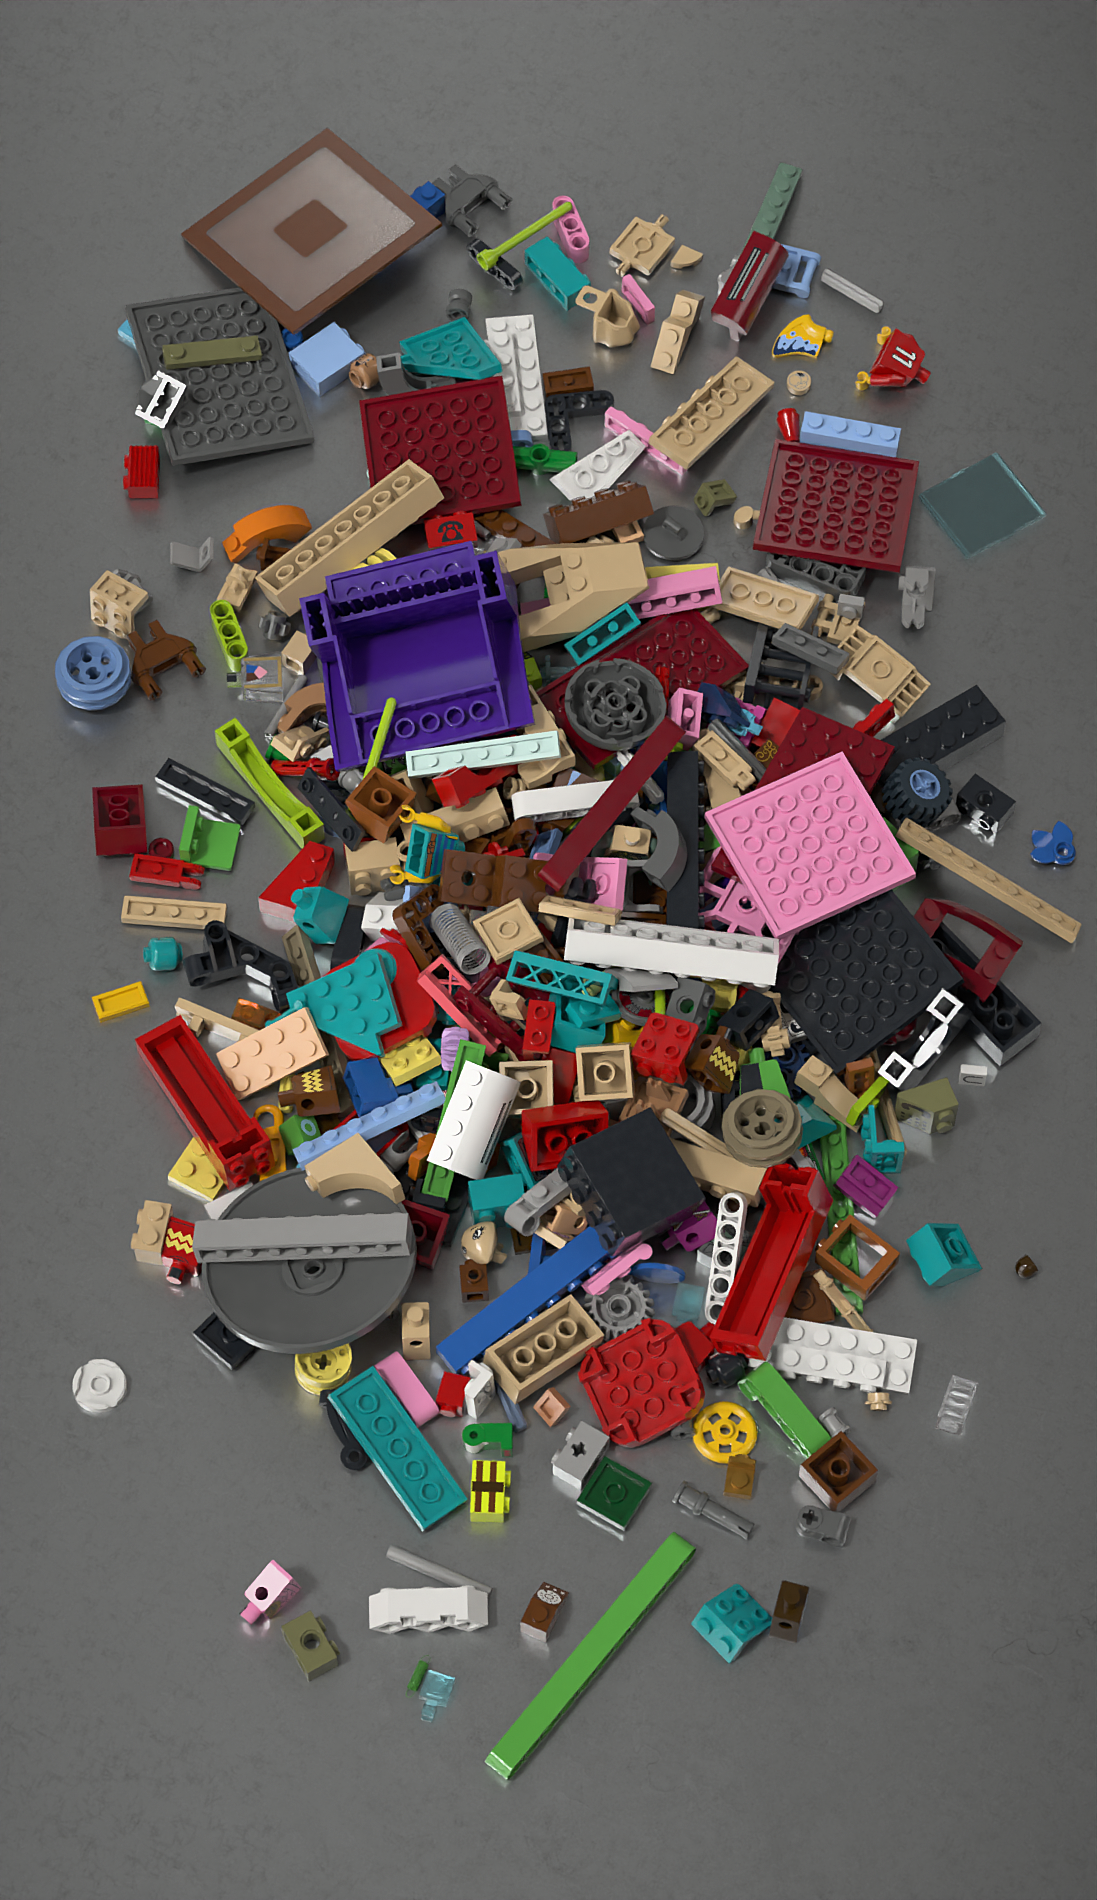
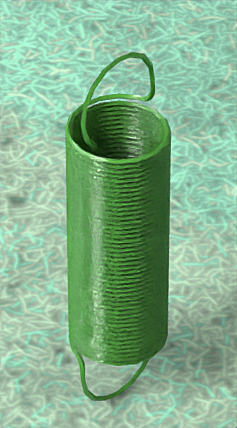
M419 1660L407 1686L408 1690H418L429 1667L428 1663Z

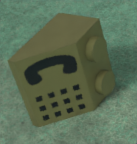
M946 1077L899 1092L897 1094L895 1114L898 1121L928 1134L935 1132L945 1133L955 1126L959 1103Z

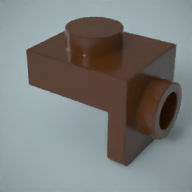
M264 538L263 545L258 546L256 560L260 561L261 571H264L291 549L270 546L269 539Z

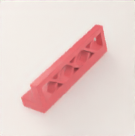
M443 954L440 955L419 974L417 982L461 1028L468 1030L471 1039L475 1043L486 1045L485 1053L490 1057L497 1051L501 1041L498 1038H494L470 1013L458 1007L453 999L452 985H463L468 991L473 985ZM442 963L449 970V980L438 979L432 971ZM443 984L449 985V990ZM481 995L477 997L487 1008L491 1006ZM496 1015L505 1024L510 1025L501 1015Z

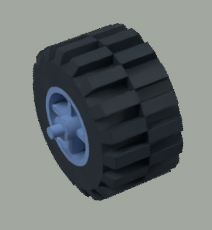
M920 758L907 759L887 778L882 788V793L884 794L882 800L884 803H887L885 808L888 812H892V817L895 820L898 818L902 824L904 819L908 818L925 828L927 825L933 824L947 809L952 801L953 789L949 787L951 782L950 779H946L945 776L947 774L944 771H940L937 764L934 763L932 765L930 760L927 759L923 761Z

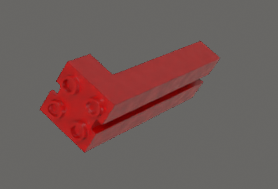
M181 1015L135 1039L139 1055L229 1191L247 1184L249 1176L255 1173L257 1176L266 1174L272 1167L276 1166L269 1137L255 1116L249 1118Z
M782 1163L767 1168L759 1187L766 1202V1207L709 1337L718 1353L736 1356L738 1353H743L747 1358L767 1360L833 1202L819 1170L813 1167H799L798 1170H795L792 1165Z

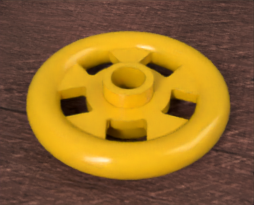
M720 1401L706 1406L700 1411L693 1423V1428L696 1432L693 1440L697 1449L707 1459L717 1463L728 1464L729 1456L737 1454L748 1455L753 1450L757 1441L758 1431L753 1416L743 1406L733 1402ZM718 1414L721 1419L711 1424L708 1419L712 1415ZM731 1414H735L741 1419L738 1425L728 1419ZM722 1428H728L730 1430V1433L724 1435L720 1432V1430ZM711 1431L714 1441L706 1443L703 1433ZM739 1431L747 1434L744 1443L736 1441ZM719 1445H731V1452H719Z

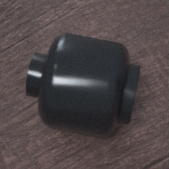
M716 1353L708 1359L709 1368L706 1369V1374L712 1384L718 1383L722 1388H727L745 1377V1370L748 1369V1366L741 1353H738L737 1356Z

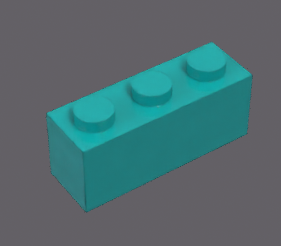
M548 236L525 249V265L567 311L577 305L576 298L584 286H591L588 276L582 274L577 269L574 261L563 254L559 244L553 243ZM590 293L585 294L583 300L588 299Z
M625 603L564 644V647L576 665L579 666L640 627L641 622L629 604Z

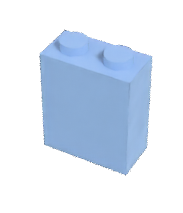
M333 322L290 351L289 360L292 369L321 397L349 378L351 363L363 356L365 351L360 344H355L350 339L348 332L344 328H340Z

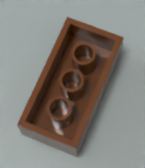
M631 480L618 483L616 489L608 490V488L595 491V496L586 498L581 496L572 499V504L563 506V504L549 507V512L544 513L543 517L550 540L557 544L573 543L653 515L654 511L646 486L637 484V482L631 483Z

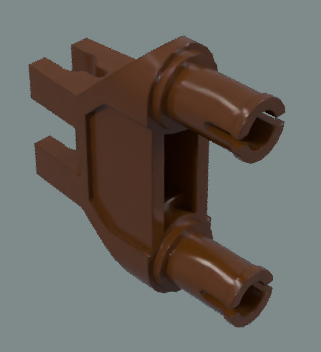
M158 620L148 624L153 641L147 644L144 643L137 631L127 635L130 641L128 642L129 646L135 654L131 680L134 684L142 687L147 698L151 701L155 700L153 694L159 698L163 692L153 679L154 676L181 662H184L194 678L199 677L196 671L200 675L206 671V667L196 655V646L183 637L166 633Z

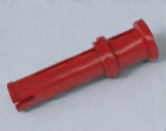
M313 757L308 761L294 762L274 760L271 764V769L277 776H303L307 767H311L320 778H326L330 781L336 780L340 772L335 770L333 758L321 760L320 758Z

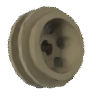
M757 1089L743 1093L730 1103L723 1114L722 1120L723 1139L727 1151L737 1161L750 1167L768 1168L782 1164L794 1155L802 1141L803 1126L797 1105L788 1096L775 1090ZM777 1118V1119L781 1120L782 1122H781V1123H777V1122H775L774 1120Z

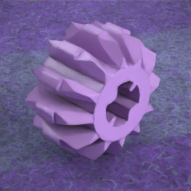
M445 1028L442 1033L441 1064L445 1071L452 1072L460 1039L470 1041V1035L466 1028Z

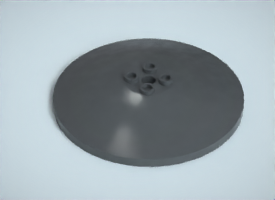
M300 1167L275 1174L251 1186L229 1204L218 1220H231L233 1218L258 1219L260 1217L284 1218L286 1216L311 1217L313 1215L338 1216L340 1214L364 1215L367 1213L391 1214L394 1212L407 1213L401 1202L395 1204L389 1197L370 1189H346L322 1198L317 1190L313 1192L308 1187L305 1178L308 1177L306 1170L302 1171ZM413 1229L410 1256L202 1263L203 1284L215 1314L232 1333L242 1340L262 1349L287 1354L326 1351L350 1343L370 1332L385 1320L400 1303L410 1285L415 1270L417 1258L416 1238ZM317 1266L320 1268L314 1274L307 1273V1270L311 1267Z

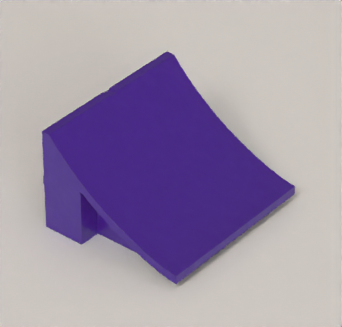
M468 541L325 576L329 599L324 592L299 598L308 645L322 662L329 733L335 770L337 772L367 765L386 701L390 697L395 698L397 704L379 762L406 756L407 751L449 746L536 725L521 640L517 590L513 578L497 551L475 555L473 542Z

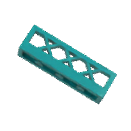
M517 950L514 951L506 977L507 982L602 1006L606 1004L610 989L616 990L619 980L609 973ZM518 966L528 968L531 971V974L523 979L515 977ZM544 972L554 975L556 979L545 985L541 983L538 975ZM566 979L578 981L580 986L569 991L565 989L562 982ZM591 985L603 987L600 998L590 996L586 988Z

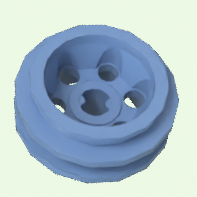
M100 636L80 638L71 642L59 654L55 663L57 687L62 697L75 707L85 710L104 709L116 704L126 694L131 683L129 659L124 649L113 640ZM75 670H78V671H79V674H78V675H72V674L74 673Z

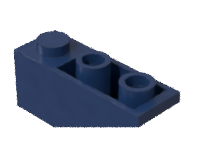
M701 682L697 692L703 693L702 722L710 724V722L718 718L725 725L737 729L738 726L749 727L750 721L734 695L715 684Z

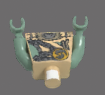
M614 825L610 831L604 833L593 847L591 857L649 860L656 849L657 839L653 838L652 831L649 829ZM648 880L649 885L652 886V882Z

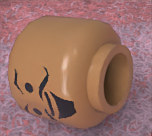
M364 354L351 363L349 377L356 387L369 389L380 382L376 356L373 354Z

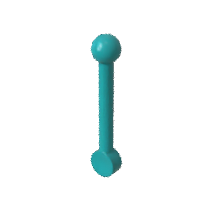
M303 1000L296 1001L292 1008L274 1020L266 1021L265 1028L306 1007Z

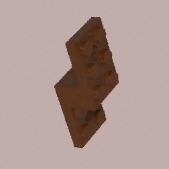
M444 849L438 901L490 908L488 906L502 907L520 898L527 911L543 913L538 912L539 903L549 894L545 891L546 883L537 875L548 861ZM580 865L558 892L549 896L564 898L571 884V879L579 878ZM465 871L470 872L473 876V882L469 886L464 885L461 880L462 874Z

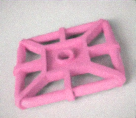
M720 845L713 852L703 869L705 886H700V893L706 892L719 898V901L714 909L702 912L700 916L704 915L705 922L716 919L729 925L728 933H736L737 930H741L752 936L763 937L762 931L766 926V922L745 886L732 879L726 889L708 882L714 871H711V865L721 849ZM750 901L752 908L743 909L740 903ZM800 931L780 939L778 963L781 961L795 934H799Z

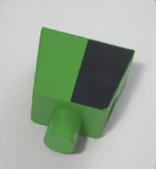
M764 1048L749 1050L750 1064L740 1066V1095L753 1090L764 1089L775 1090L790 1098L778 1061L775 1059L766 1061Z

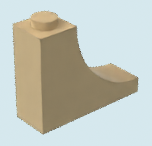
M356 1133L304 1166L308 1176L305 1178L308 1187L313 1192L317 1190L322 1198L341 1190L363 1188L382 1193L395 1204L405 1199L401 1183L359 1133Z

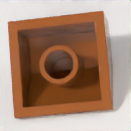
M374 766L346 799L345 803L366 833L384 844L402 823L398 815L407 817L410 813V810H405L401 806L409 805L413 808L417 793Z

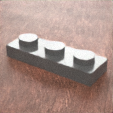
M784 623L772 637L773 645L835 675L849 661L850 653L787 623Z

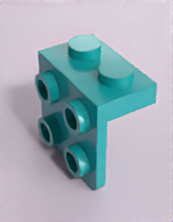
M734 1584L706 1602L691 1625L728 1663H731L738 1657L747 1642L771 1627L772 1617L741 1585Z

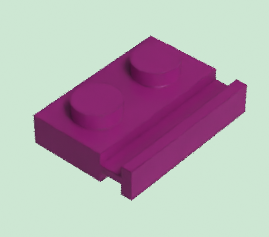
M859 1155L853 1157L838 1180L833 1184L837 1190L872 1218H876L879 1215L880 1211L899 1188Z

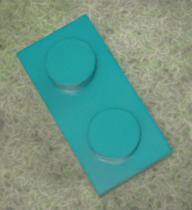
M608 995L605 1006L580 1000L569 1003L565 1009L579 1029L616 1021L621 1017L619 1007L610 995Z

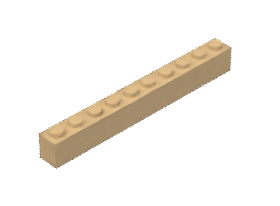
M510 1118L513 1130L517 1133L522 1132V1118ZM608 1118V1127L619 1123ZM670 1138L701 1190L709 1192L712 1196L722 1199L724 1195L731 1192H739L746 1197L747 1207L749 1205L758 1207L762 1198L759 1187L767 1168L750 1167L737 1161L735 1158ZM730 1197V1198H729V1199H731V1200H734L737 1204L740 1205L739 1201H738L736 1198H734V1197Z

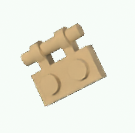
M825 594L823 600L819 602L817 618L812 622L811 635L813 634L814 626H819L818 637H821V634L826 632L828 633L827 642L839 645L856 625L859 626L861 619H848L837 615L838 604L833 603L834 597L831 594ZM828 615H835L833 622L826 621Z

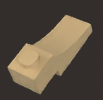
M812 1055L797 1072L794 1083L815 1097L814 1104L857 1133L861 1125H863V1117L854 1127L846 1122V1118L851 1107L858 1101V1098L839 1081L831 1067Z

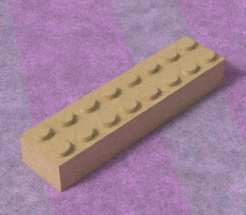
M408 459L254 578L266 598L290 617L301 610L299 598L319 594L327 589L325 576L351 570L368 556L379 550L390 539L395 538L408 525L415 523L425 512L434 508L438 502L444 499V496L433 477Z

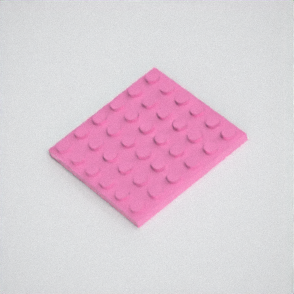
M843 752L709 810L704 814L705 820L774 938L779 940L916 878V872Z

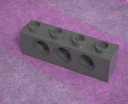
M678 977V988L673 990L665 1015L695 1023L699 1027V1032L684 1060L685 1063L698 1037L706 1029V1019L710 1008L714 1005L716 991L706 983ZM694 1005L693 1010L688 1013V1009ZM687 1073L688 1077H687L685 1083L688 1081V1079H689V1077H690V1074H689V1073ZM646 1076L647 1078H652L653 1080H656V1081H659V1080H660V1081H662L663 1083L670 1084V1085H673V1086H676V1087H680V1088H683V1087H684V1085H682V1084H678V1083H675V1082H674V1083H667V1082H665L664 1080H662L661 1078H657V1077H654V1076Z

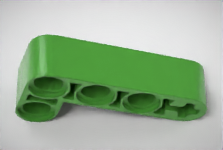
M763 1362L738 1382V1386L743 1394L751 1401L758 1399L805 1458H809L831 1439L822 1425L770 1363Z

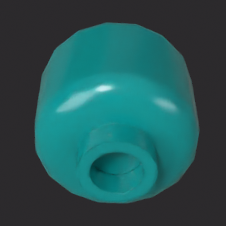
M173 937L151 938L148 947L143 948L144 962H149L151 969L154 971L174 970L178 963L182 962L181 943H177Z

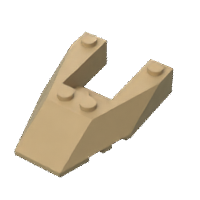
M638 542L562 543L513 548L498 552L515 585L541 576L545 578L550 606L519 616L523 652L579 635L593 623L609 615L612 610L621 604L624 605L649 589Z

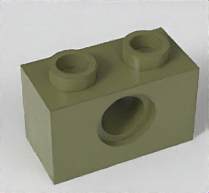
M310 1610L281 1626L282 1634L308 1681L338 1666L337 1656L340 1655V1652L333 1640L328 1642L324 1635L327 1629L320 1616L315 1618ZM310 1640H316L320 1643L315 1649H308L305 1647V1644Z

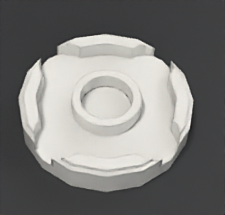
M94 1359L77 1370L73 1378L72 1390L77 1402L84 1409L94 1413L107 1412L116 1408L123 1401L127 1392V1381L123 1371L115 1362L106 1359Z

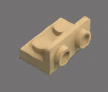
M303 724L274 736L270 745L294 762L308 757L320 748H325L328 743L329 729L326 727L314 732L310 727Z

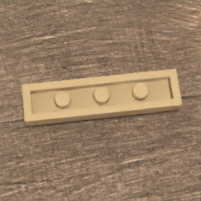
M124 895L121 921L122 923L204 930L207 923L212 920H218L225 924L227 904Z

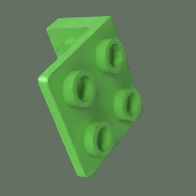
M189 805L179 846L180 860L201 865L205 868L231 871L240 833V825L204 819V817L200 816L199 806Z

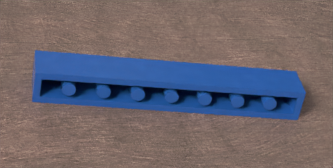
M589 1226L436 1346V1353L452 1373L463 1374L464 1376L469 1374L468 1364L471 1360L475 1362L484 1357L486 1349L540 1315L539 1313L546 1307L549 1309L560 1302L562 1294L566 1291L571 1293L582 1284L581 1280L588 1274L593 1276L603 1268V1262L608 1258L613 1260L619 1254L611 1257L608 1250L606 1251L602 1248L596 1230Z

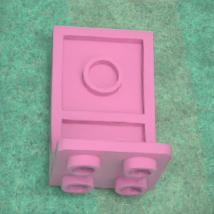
M535 853L533 859L549 861L554 854ZM585 857L580 863L579 878H582L583 882L586 879L596 881V893L594 898L591 899V904L617 908L623 911L627 859ZM548 884L545 885L547 894L553 895L556 892Z

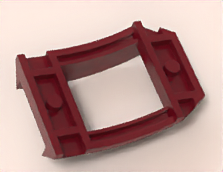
M925 898L913 917L930 938L947 913L971 923L994 937L974 969L943 953L965 982L960 986L965 990L969 989L980 997L979 1000L984 1002L996 987L997 982L1017 951L1022 947L1023 941L995 921L966 906L949 900Z

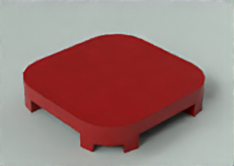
M385 942L373 947L388 951L394 957L397 964L396 976L390 985L403 1026L380 1036L385 1054L420 1035H423L424 1038L433 1032L431 1029L437 1020V1014H439L438 1005L435 1000L417 982L421 971L416 960L405 946L395 942ZM358 956L331 969L324 976L353 964ZM335 1037L339 1047L350 1060L357 1061L380 1057Z
M651 1318L640 1320L641 1325L598 1348L592 1346L585 1352L586 1356L581 1363L580 1372H578L579 1380L584 1385L603 1427L601 1430L610 1437V1440L622 1447L634 1448L651 1441L693 1418L699 1413L704 1404V1386L683 1339L672 1325L663 1320Z

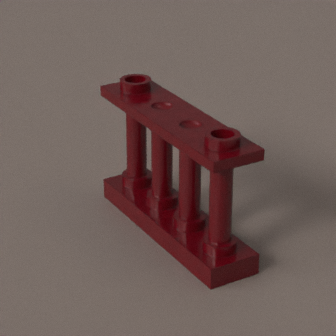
M491 955L490 962L487 965L489 970L469 991L462 985L453 996V999L460 1009L470 1013L508 1047L519 1061H533L524 1060L522 1050L524 1040L517 1034L521 1027L514 1020L508 1026L496 1016L497 1012L493 1004L487 1008L477 999L496 977L506 980L512 959L510 958L497 965ZM518 966L515 977L523 979L529 975ZM508 982L513 993L520 995L525 1000L530 997L532 1000L549 1001V992ZM535 1053L534 1061H538L541 1057L539 1053Z

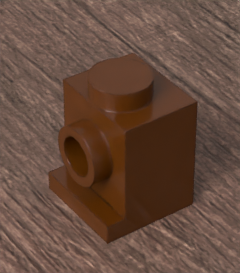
M472 1259L466 1260L464 1265H459L462 1303L489 1301L486 1264L476 1263Z

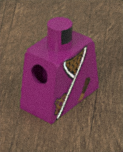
M703 1201L692 1217L670 1227L671 1229L658 1238L666 1250L681 1242L686 1251L690 1252L715 1238L717 1219L706 1202Z

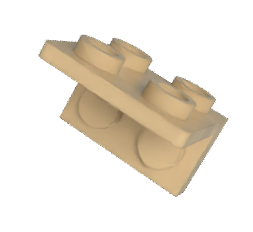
M106 570L90 588L91 619L98 626L105 627L113 631L118 637L129 640L127 635L134 632V614L147 601L148 592Z

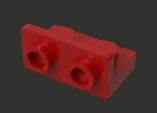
M529 999L522 1049L524 1060L534 1061L535 1053L548 1054L550 1052L555 1002Z

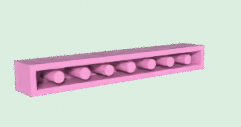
M714 566L648 579L649 589L628 602L638 619L721 604L722 596L717 568ZM549 598L520 603L521 615L550 606ZM621 604L620 606H618L617 608H615L614 610H612L610 613H612L613 611H615L616 609H618L619 607H621L622 604Z

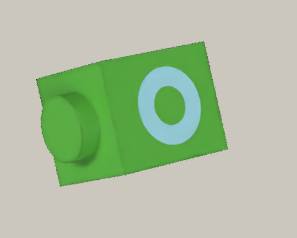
M293 1115L278 1127L288 1155H295L293 1149L306 1141H311L321 1136L314 1115L304 1117Z

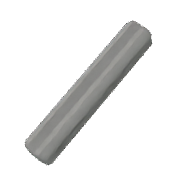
M826 269L822 273L821 280L873 312L879 313L883 309L884 301L830 269Z

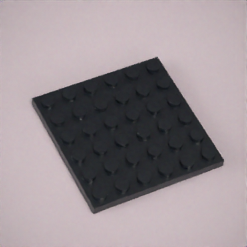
M891 889L800 930L799 934H795L777 965L775 985H771L770 989L773 993L781 994V1004L836 1075L840 1077L846 1072L847 1063L862 1060L926 1012L929 1005L942 989L950 994L965 981Z

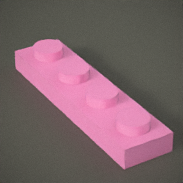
M611 406L605 412V427L618 435L630 430L646 446L643 451L681 475L687 471L649 444V438L654 433L649 431L644 424L635 422L626 413L616 410Z

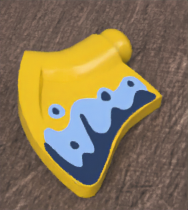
M809 314L800 316L790 322L779 334L772 350V356L774 358H781L792 355H804L817 359L823 341L827 343L832 342L834 332L827 330L826 327L815 324Z

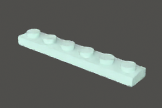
M557 730L406 752L407 771L410 779L440 775L448 769L464 765L469 770L561 758L559 733Z

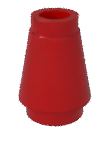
M794 408L780 410L777 413L776 422L783 439L800 443V415Z

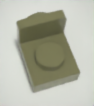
M722 479L702 483L693 500L704 516H710L714 507L733 504L737 495L727 481Z

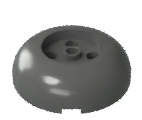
M614 658L613 661H593L583 666L573 675L566 688L565 712L573 730L589 744L604 750L624 751L644 744L664 719L666 702L662 685L649 670L632 661ZM632 705L635 709L633 712H629L626 707Z

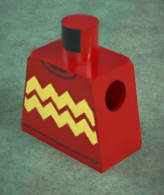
M170 1216L161 1258L163 1265L170 1268L166 1279L174 1284H181L185 1273L199 1276L202 1272V1263L197 1262L192 1249L195 1224Z

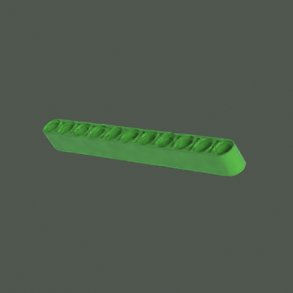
M676 1532L668 1536L492 1749L485 1760L486 1764L507 1780L517 1772L688 1564L696 1552V1548Z

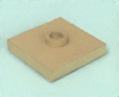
M520 898L473 921L475 929L497 965L512 958L515 950L524 952L544 941L543 936Z

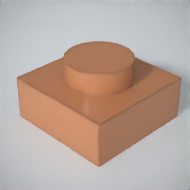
M552 1387L546 1390L533 1408L552 1427L558 1424L571 1406Z

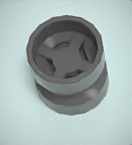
M453 289L450 291L448 297L450 304L446 308L448 319L452 321L465 317L467 320L469 319V307L473 299L469 291L464 289Z

